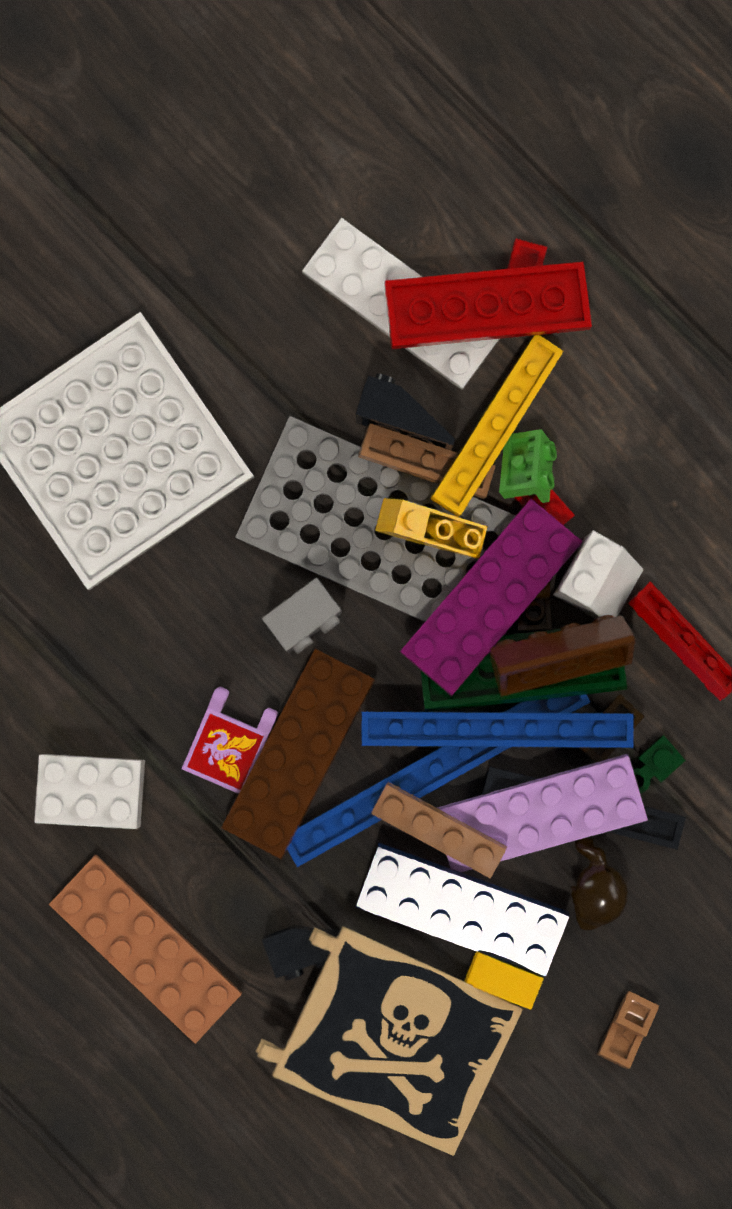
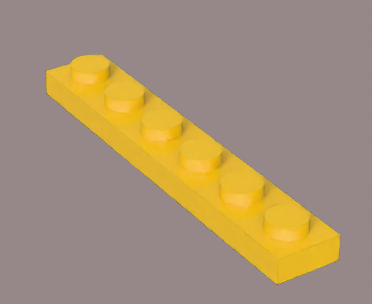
M533 335L430 498L432 501L456 517L461 516L564 352L542 336Z

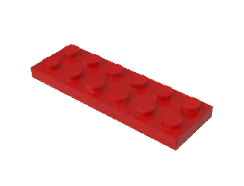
M584 262L384 281L391 349L590 330L592 327Z

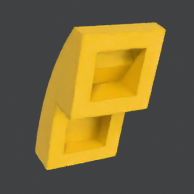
M476 951L464 981L479 990L531 1010L544 978Z

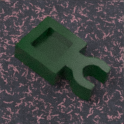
M664 735L660 736L637 757L643 763L640 768H633L634 775H640L642 778V784L638 787L640 794L649 788L650 779L653 776L661 783L686 761Z

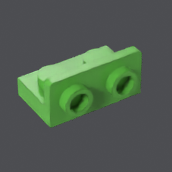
M542 429L512 434L505 444L499 493L504 499L536 494L542 503L550 501V490L554 488L552 466L553 461L557 458V451L554 442L549 440Z

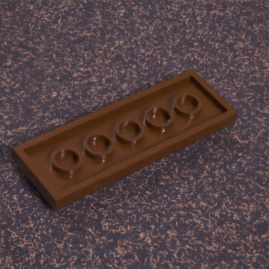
M315 649L221 828L282 860L375 679Z

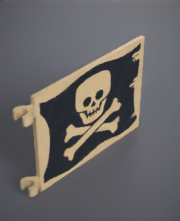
M342 926L337 937L314 927L309 940L312 941L313 945L330 951V954L285 1048H280L267 1040L261 1039L256 1049L258 1057L277 1063L272 1073L273 1077L454 1156L523 1008L479 990L463 980L347 927Z

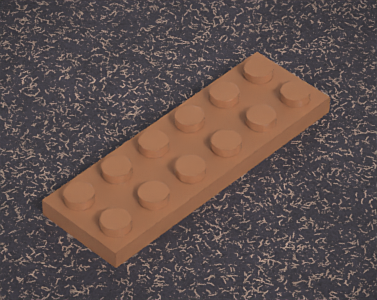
M97 854L48 904L195 1044L242 995V992Z

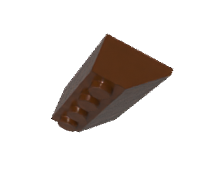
M604 615L596 618L593 623L581 626L579 623H572L562 627L561 631L549 634L546 631L531 634L528 639L517 642L514 640L501 641L495 647L490 648V660L500 696L630 665L633 660L635 638L622 615L617 617Z

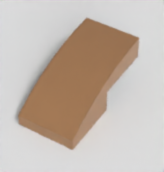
M628 991L607 1030L597 1055L625 1069H630L642 1039L648 1034L659 1005Z

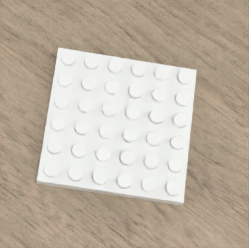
M141 312L0 407V463L87 590H91L254 478Z

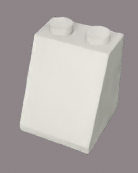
M592 531L582 541L553 596L594 619L604 615L617 617L644 569L623 547Z

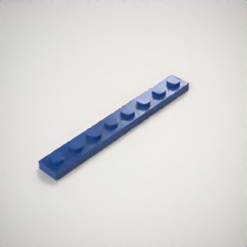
M362 712V746L633 748V714Z

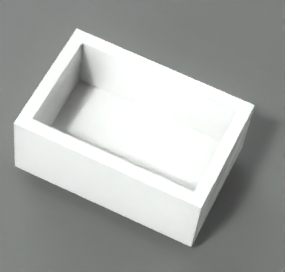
M54 754L39 755L35 823L128 829L141 827L145 760Z

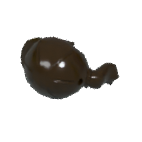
M586 837L576 840L575 848L581 855L588 858L590 863L579 874L577 887L572 885L570 888L572 889L571 896L578 926L583 930H593L613 922L622 915L621 913L624 912L627 904L628 888L623 877L608 865L604 850L596 847L593 844L592 838Z

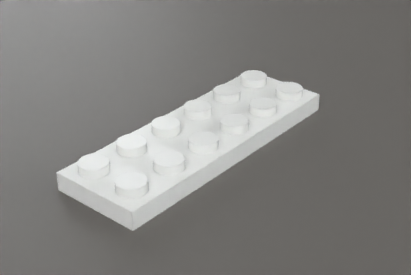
M343 218L340 219L302 270L304 275L389 337L384 281L422 277ZM500 339L405 349L463 390Z

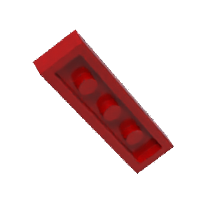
M651 581L646 584L628 604L656 632L659 638L681 659L682 663L701 680L707 690L712 692L719 701H722L732 692V668Z

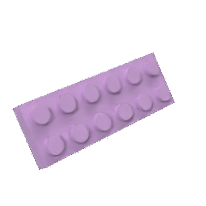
M629 754L437 807L441 811L508 846L501 861L648 820ZM447 855L450 869L458 872L472 869Z

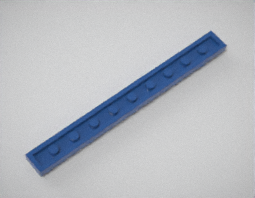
M585 694L523 701L503 713H572L590 703V700ZM442 746L300 826L287 850L296 866L299 867L382 820L371 814L388 782L421 798L510 747Z

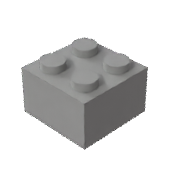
M315 578L262 619L286 652L290 653L294 650L299 654L313 643L310 637L316 632L322 630L326 634L340 623L338 616L342 614V611L318 578Z

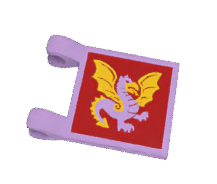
M218 687L212 695L182 770L239 794L269 737L278 712L272 708H267L261 717L258 727L255 728L221 713L229 691L223 687Z

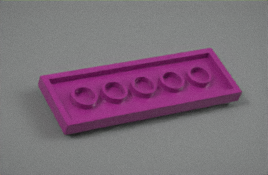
M530 499L402 648L400 653L452 696L490 652V648L496 645L582 544V541L535 501Z

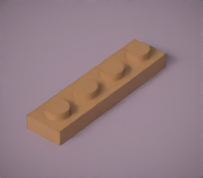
M370 423L367 426L358 457L440 484L459 453ZM495 465L491 466L473 496L481 499L487 497Z
M390 782L386 784L371 812L376 817L490 879L508 847Z

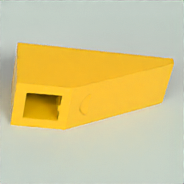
M383 498L375 531L479 559L488 527L402 499Z

